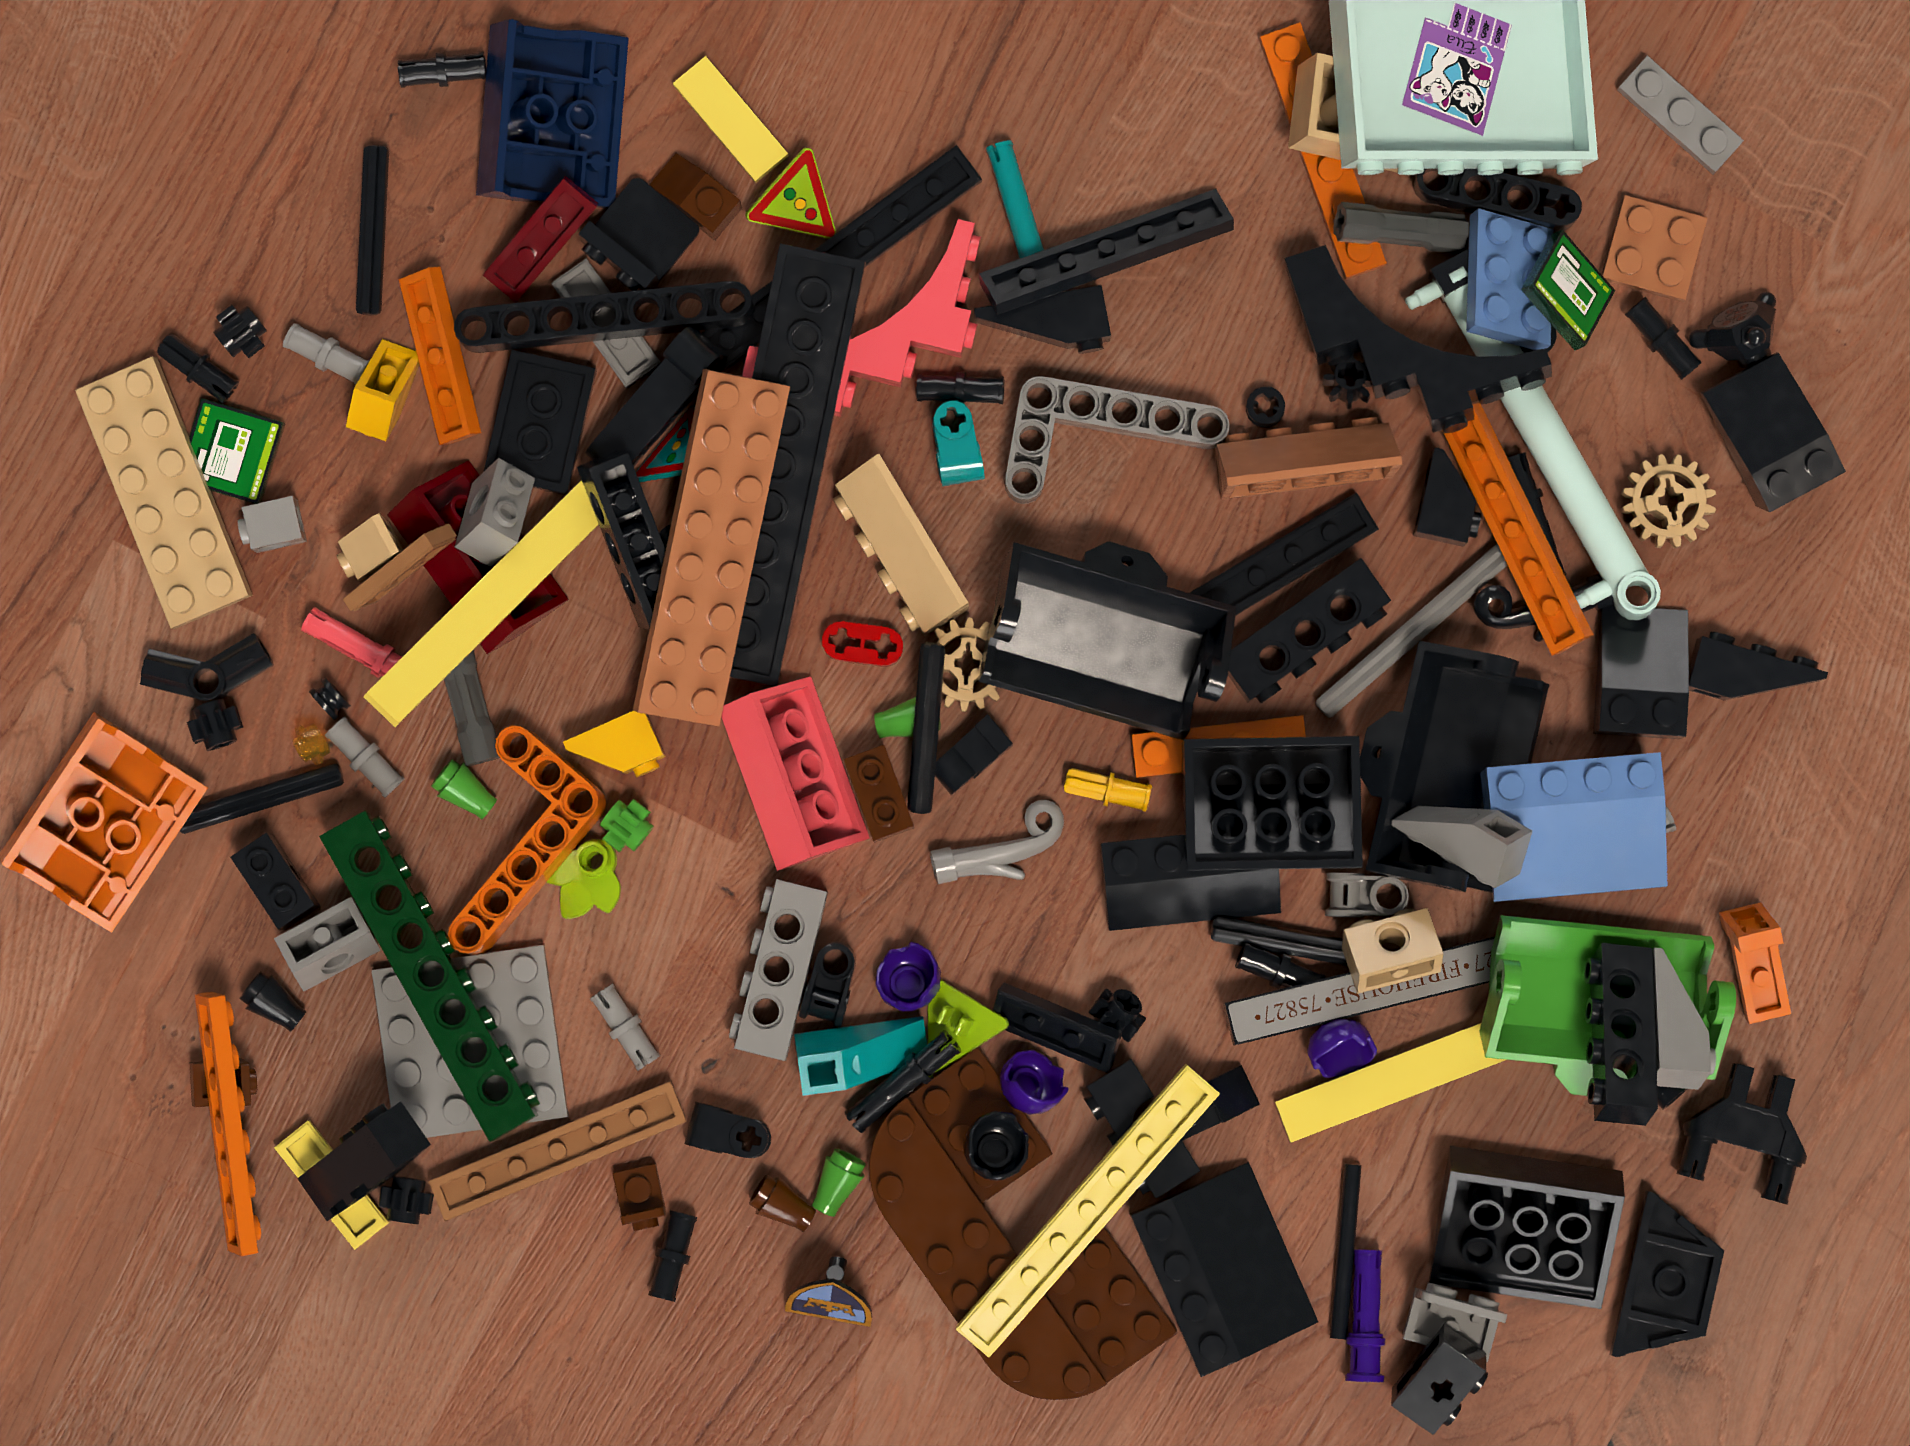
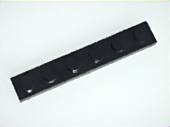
M1213 189L979 273L980 285L994 311L999 315L1234 230V218L1218 191Z

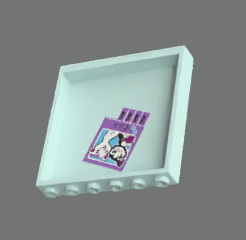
M1329 0L1341 168L1357 169L1359 175L1380 174L1384 172V169H1398L1399 175L1420 174L1424 172V169H1438L1439 175L1460 174L1464 172V169H1477L1479 175L1500 174L1504 172V169H1517L1518 175L1540 174L1543 172V169H1556L1558 175H1574L1582 173V167L1598 160L1585 0Z

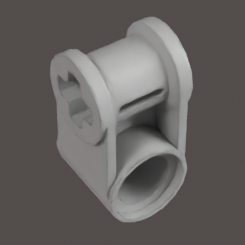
M1326 873V880L1330 881V907L1325 909V916L1364 918V916L1388 917L1403 910L1408 903V889L1398 878L1390 876H1365V874ZM1390 884L1398 888L1401 900L1397 907L1386 909L1379 905L1376 898L1379 887ZM1344 885H1347V905H1343Z

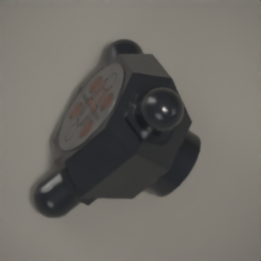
M1763 292L1757 297L1756 301L1738 302L1713 316L1712 323L1708 325L1707 329H1697L1690 333L1689 344L1696 349L1707 348L1708 351L1715 352L1727 361L1737 360L1741 368H1748L1771 355L1769 347L1774 331L1775 296L1770 292Z

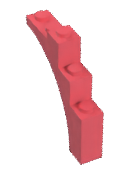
M958 219L948 249L925 286L908 305L883 324L850 340L834 416L841 417L843 407H852L857 383L850 382L851 376L896 387L902 386L903 377L911 379L917 358V353L910 352L911 346L959 358L962 357L964 347L972 349L978 324L970 322L971 310L958 308L956 304L957 302H966L971 278L964 277L963 275L967 260L975 262L981 237L973 235L975 223ZM749 346L742 373L743 377L752 378L758 347Z

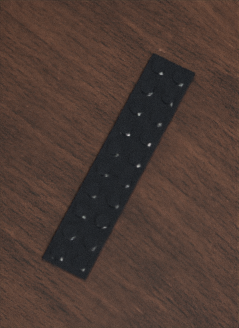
M782 243L779 246L752 378L790 386L730 673V677L770 686H778L866 265V261Z

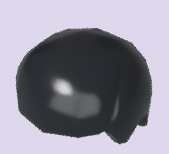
M992 1111L977 1118L966 1131L963 1143L964 1155L971 1168L984 1179L1004 1180L1019 1173L1027 1161L1029 1135L1018 1123L1017 1117L1012 1113Z

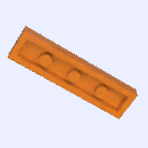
M428 267L399 279L438 442L439 445H449L481 433L459 340L454 331V319L441 267Z
M1304 715L1190 728L1185 739L1306 737ZM1156 732L1131 735L1136 778L1182 773L1183 740Z

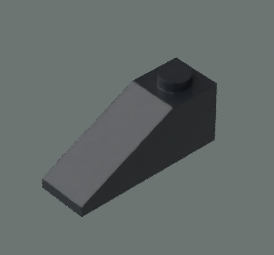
M1102 285L1060 292L999 315L996 314L992 305L974 308V318L977 324L1065 349L1077 348L1079 354L1104 349L1103 343L1109 342L1111 339Z

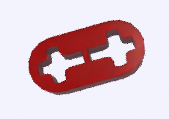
M840 621L829 625L822 636V646L826 654L831 659L840 662L889 667L897 663L903 653V641L900 634L888 627ZM844 629L847 630L848 638L861 640L860 647L846 646L844 653H837L835 645L829 643L830 636H837L839 630ZM887 635L890 636V643L897 645L896 652H888L887 659H881L877 650L865 648V642H880L881 636Z

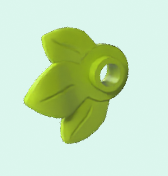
M591 839L584 842L577 850L571 852L546 882L562 886L560 891V909L563 918L573 919L583 916L594 905L606 913H610L616 906L621 892V884L614 873L617 865V855L614 848L601 839ZM597 854H601L603 858L601 866L593 869L591 866L592 858Z

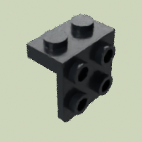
M634 178L594 225L589 221L580 231L579 236L585 244L581 250L600 266L605 261L618 271L615 278L629 290L637 291L638 288L641 290L655 289L697 238L699 226L644 180Z

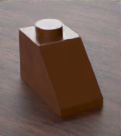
M677 153L650 183L653 189L695 222L714 241H716L742 209L740 199L708 173Z

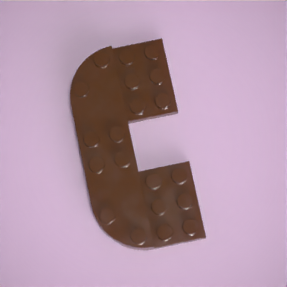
M978 1047L897 1104L885 1118L877 1132L871 1150L869 1165L871 1188L879 1210L957 1323L963 1319L1018 1256L982 1203L1053 1154L1025 1113L1009 1104L1001 1090L999 1076ZM992 1111L1012 1113L1017 1117L1018 1123L1029 1135L1027 1161L1019 1173L1004 1180L984 1179L971 1168L964 1155L963 1143L966 1131L977 1118ZM1103 1227L990 1357H987L975 1345L973 1346L991 1371L1015 1390L1040 1399L1068 1400L1079 1398L1101 1389L1113 1378L1178 1332Z

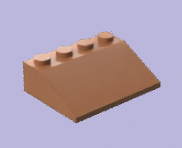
M1377 417L1352 420V427L1335 429L1333 422L1314 424L1309 426V433L1293 435L1292 428L1273 429L1266 431L1267 438L1253 440L1249 439V433L1232 434L1226 436L1224 443L1216 444L1215 447L1221 500L1392 479L1403 465L1402 456L1389 423L1378 424Z

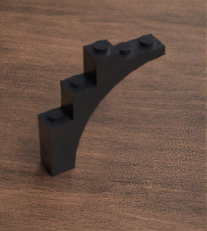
M1326 245L1284 258L1287 273L1318 365L1327 362L1330 366L1338 365L1352 359V354L1360 352L1375 399L1383 396L1386 399L1399 398L1409 393L1411 387L1417 386L1433 433L1443 430V433H1453L1465 428L1468 425V421L1474 420L1472 402L1479 400L1480 404L1492 403L1501 399L1506 391L1519 387L1523 391L1535 389L1546 382V378L1552 377V364L1546 348L1513 356L1476 357L1444 352L1409 339L1384 324L1358 301L1339 275Z

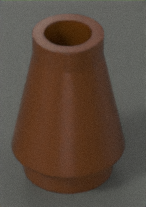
M765 1175L760 1181L749 1201V1205L756 1209L757 1215L795 1227L802 1232L807 1229L816 1213V1209L809 1206L779 1177L773 1179L768 1175Z

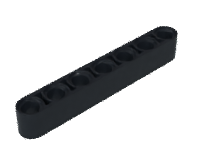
M724 281L473 307L465 309L458 314L454 322V331L465 349L474 353H485L679 333L688 326L695 327L698 330L737 327L750 320L754 304L750 291L745 285L737 281ZM738 294L745 299L743 309L734 314L725 312L722 309L723 300L728 295ZM690 298L700 301L702 309L696 317L685 318L680 315L679 307L682 302ZM653 303L659 308L657 317L648 323L639 321L636 318L638 308L642 304ZM604 307L613 309L616 312V317L612 324L606 327H599L593 323L596 311ZM559 312L571 314L573 316L571 326L564 331L551 329V319L555 314ZM518 316L528 318L530 321L529 328L523 335L514 336L508 333V324L513 318ZM473 321H482L487 326L484 336L478 340L465 338V329Z

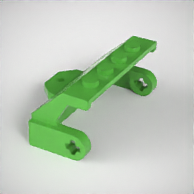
M1500 916L1491 950L1489 995L1479 1030L1485 1058L1554 1064L1555 1076L1571 1094L1587 1096L1589 1081L1593 1078V1064H1588L1586 1059L1587 1044L1589 1039L1592 1038L1591 1024H1587L1585 1019L1587 1000L1591 997L1590 984H1586L1584 980L1586 960L1592 958L1601 943L1652 948V950L1654 948H1663L1709 1031L1710 1048H1713L1716 1052V1066L1714 1073L1709 1075L1707 1079L1715 1080L1735 1013L1736 989L1733 982L1714 980L1707 994V972L1714 952V942L1711 936ZM1611 989L1617 997L1625 998L1620 991ZM1612 1029L1618 1037L1626 1039V1036L1620 1030ZM1613 1069L1619 1077L1628 1079L1624 1072L1619 1069Z

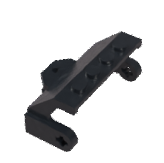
M1108 541L1085 552L1082 560L1078 561L1013 542L1000 568L993 619L984 645L979 682L1184 740L1190 731L1193 703L1197 692L1198 697L1217 702L1223 693L1229 672L1236 607L1167 587L1168 576L1150 553Z
M1419 641L1403 712L1389 711L1370 725L1366 730L1360 755V776L1372 796L1382 798L1366 870L1383 876L1459 892H1466V889L1470 888L1492 893V886L1481 883L1474 875L1461 867L1445 861L1441 855L1423 844L1412 841L1405 833L1391 825L1392 820L1417 806L1484 809L1480 773L1486 767L1531 764L1548 693V683L1517 677L1519 661L1508 657ZM1379 749H1381V750H1380V754H1379V758H1378V757H1377V752H1378Z

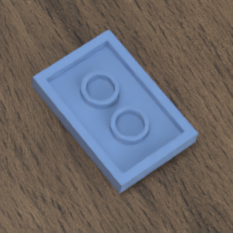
M1479 208L1470 215L1466 332L1533 350L1547 349L1551 346L1552 306L1534 287V282L1553 249V229Z

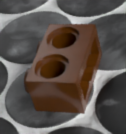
M885 745L843 759L874 843L914 829V824Z

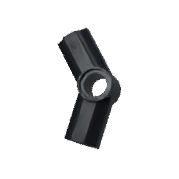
M255 633L206 662L149 649L143 662L140 685L202 700L207 703L213 700L224 699L229 692L273 667L274 663ZM214 671L219 679L217 689L210 694H203L198 687V680L203 673Z

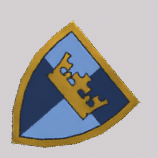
M834 1256L830 1258L826 1279L798 1286L790 1292L786 1301V1312L871 1327L872 1309L866 1299L843 1283L847 1260L842 1257Z

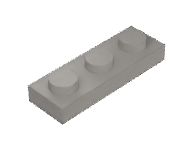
M1648 55L1617 89L1619 93L1712 175L1716 173L1744 141Z

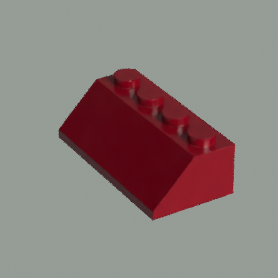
M468 460L414 488L387 516L408 545L412 544L424 533L448 523L458 536L472 483L480 475ZM521 533L519 541L524 537ZM456 540L423 565L453 607L496 565L494 564L492 567H489L455 548ZM551 574L480 643L486 654L514 640L569 600Z

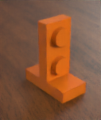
M1761 902L1719 912L1722 929L1730 938L1747 1022L1752 1024L1790 1015L1791 1009L1778 948L1779 944L1784 943L1778 923Z

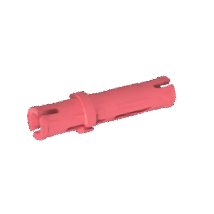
M316 607L307 615L301 631L323 641L330 647L371 669L370 674L377 678L384 676L402 658V656L395 653V648L388 644L382 646Z

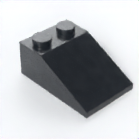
M1778 352L1701 392L1756 507L1772 512L1846 472L1828 433Z
M1615 605L1602 608L1600 612L1593 734L1677 740L1686 737L1689 701L1688 610L1655 608L1646 618L1629 620L1619 614Z

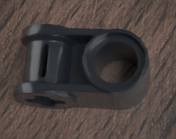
M832 942L819 951L811 979L807 983L799 1017L805 1019L808 1015L832 1021L834 1022V1027L841 1028L851 993L849 989L856 967V956L850 946L842 942ZM831 950L844 952L848 958L846 971L840 974L829 972L824 965V957L827 952ZM815 1000L833 1004L835 1007L818 1004Z
M695 1102L684 1144L720 1154L724 1152L743 1158H757L768 1151L772 1136L769 1128L759 1120L733 1114V1111ZM751 1126L756 1128L755 1135L761 1137V1144L752 1145L750 1151L745 1150L746 1142L740 1140L741 1132H749Z

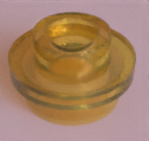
M313 723L305 728L302 725L295 728L297 738L293 739L292 743L301 759L305 763L311 760L317 766L323 763V757L330 753V749L319 729Z

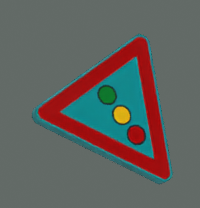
M694 405L688 408L636 471L639 482L674 476L681 477L695 411Z

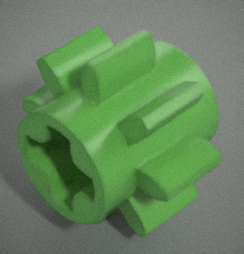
M635 799L628 806L621 800H618L600 823V826L608 831L603 840L618 852H621L625 845L632 851H636L654 827L645 820L651 812Z

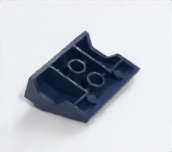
M507 19L490 25L476 196L543 203L564 176H567L599 203L597 208H609L616 199L628 37L583 30H550L525 26L513 19Z

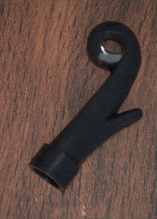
M1599 573L1586 577L1585 582L1571 587L1574 596L1580 595L1585 589L1603 579ZM1488 586L1482 589L1475 599L1474 610L1477 618L1486 626L1496 629H1514L1536 625L1527 604L1512 609V597L1510 592L1503 586ZM1610 595L1598 603L1588 605L1581 610L1585 612L1593 608L1599 610L1614 605L1613 597ZM1501 599V605L1496 612L1488 609L1489 603L1492 600ZM1539 629L1534 634V639L1537 642L1543 640Z

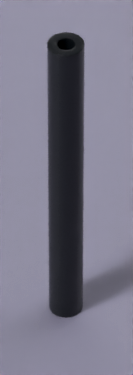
M1344 1164L1330 1338L1346 1340L1348 1333L1362 1165Z

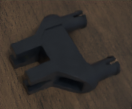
M1732 1063L1723 1097L1684 1122L1682 1130L1684 1135L1688 1137L1679 1170H1677L1676 1174L1704 1181V1174L1713 1143L1717 1144L1718 1141L1733 1144L1768 1154L1771 1164L1761 1198L1788 1205L1796 1168H1801L1807 1159L1804 1147L1787 1115L1795 1079L1773 1075L1765 1106L1760 1107L1746 1103L1754 1068Z

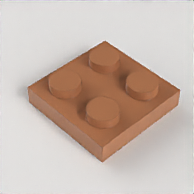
M1624 195L1602 277L1610 283L1684 302L1687 297L1708 218Z

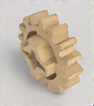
M1661 454L1656 457V467H1653L1646 460L1640 464L1642 476L1634 472L1629 474L1627 478L1634 487L1624 488L1621 491L1622 496L1630 499V504L1623 506L1621 513H1632L1634 519L1629 522L1627 527L1628 529H1633L1639 526L1642 529L1639 537L1640 541L1643 542L1648 537L1654 536L1655 548H1661L1665 540L1670 539L1674 549L1681 546V536H1684L1690 543L1697 539L1696 532L1694 531L1695 527L1703 531L1709 527L1708 522L1702 517L1703 515L1715 513L1716 508L1706 504V501L1716 495V491L1704 489L1703 484L1710 478L1708 473L1699 477L1694 474L1698 465L1697 462L1694 461L1687 467L1681 466L1682 456L1676 455L1671 464H1667L1666 458ZM1674 474L1685 479L1692 488L1686 489L1677 483ZM1654 476V491L1651 495L1640 498L1645 483ZM1665 491L1668 492L1670 498H1677L1678 504L1672 507L1671 512H1669L1667 505L1660 506L1658 502L1665 495ZM1696 505L1692 519L1682 527L1683 512L1687 507ZM1651 514L1660 520L1662 529L1650 523L1645 515Z
M968 617L964 628H959L957 622L953 619L950 620L951 631L947 634L939 628L935 630L936 637L939 640L937 643L942 644L944 647L950 641L961 637V646L951 655L945 654L944 673H950L958 682V692L950 689L944 682L942 684V693L946 695L944 705L946 708H949L956 700L960 702L962 712H967L969 702H975L979 710H983L985 697L989 696L995 702L1000 699L995 690L997 687L989 684L984 689L973 693V684L979 679L983 656L976 648V638L986 642L990 623L985 622L980 629L974 628L973 618ZM970 645L972 660L975 663H979L980 666L979 668L972 669L971 676H968V684L965 685L962 669L955 667L954 664L955 661L963 660V655L966 654V646Z

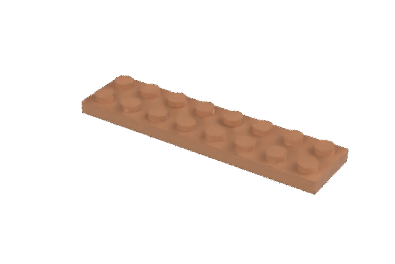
M703 369L633 710L637 713L720 726L790 386Z

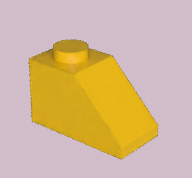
M384 339L381 340L354 387L346 422L347 428L361 432L366 436L387 441L400 418L419 367L416 351Z
M636 711L629 712L563 742L565 749L570 753L624 774L634 771L636 778L660 768L657 760L666 757L648 715L637 713Z

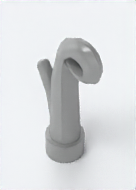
M1038 800L1032 803L1026 809L1024 816L1025 825L1028 832L1032 835L1031 837L951 849L949 846L930 851L931 863L937 884L973 875H994L1023 880L1025 873L1008 864L1039 854L1057 841L1061 836L1064 826V816L1061 809L1049 800ZM1041 812H1046L1050 816V825L1046 831L1041 830L1035 822L1036 816Z

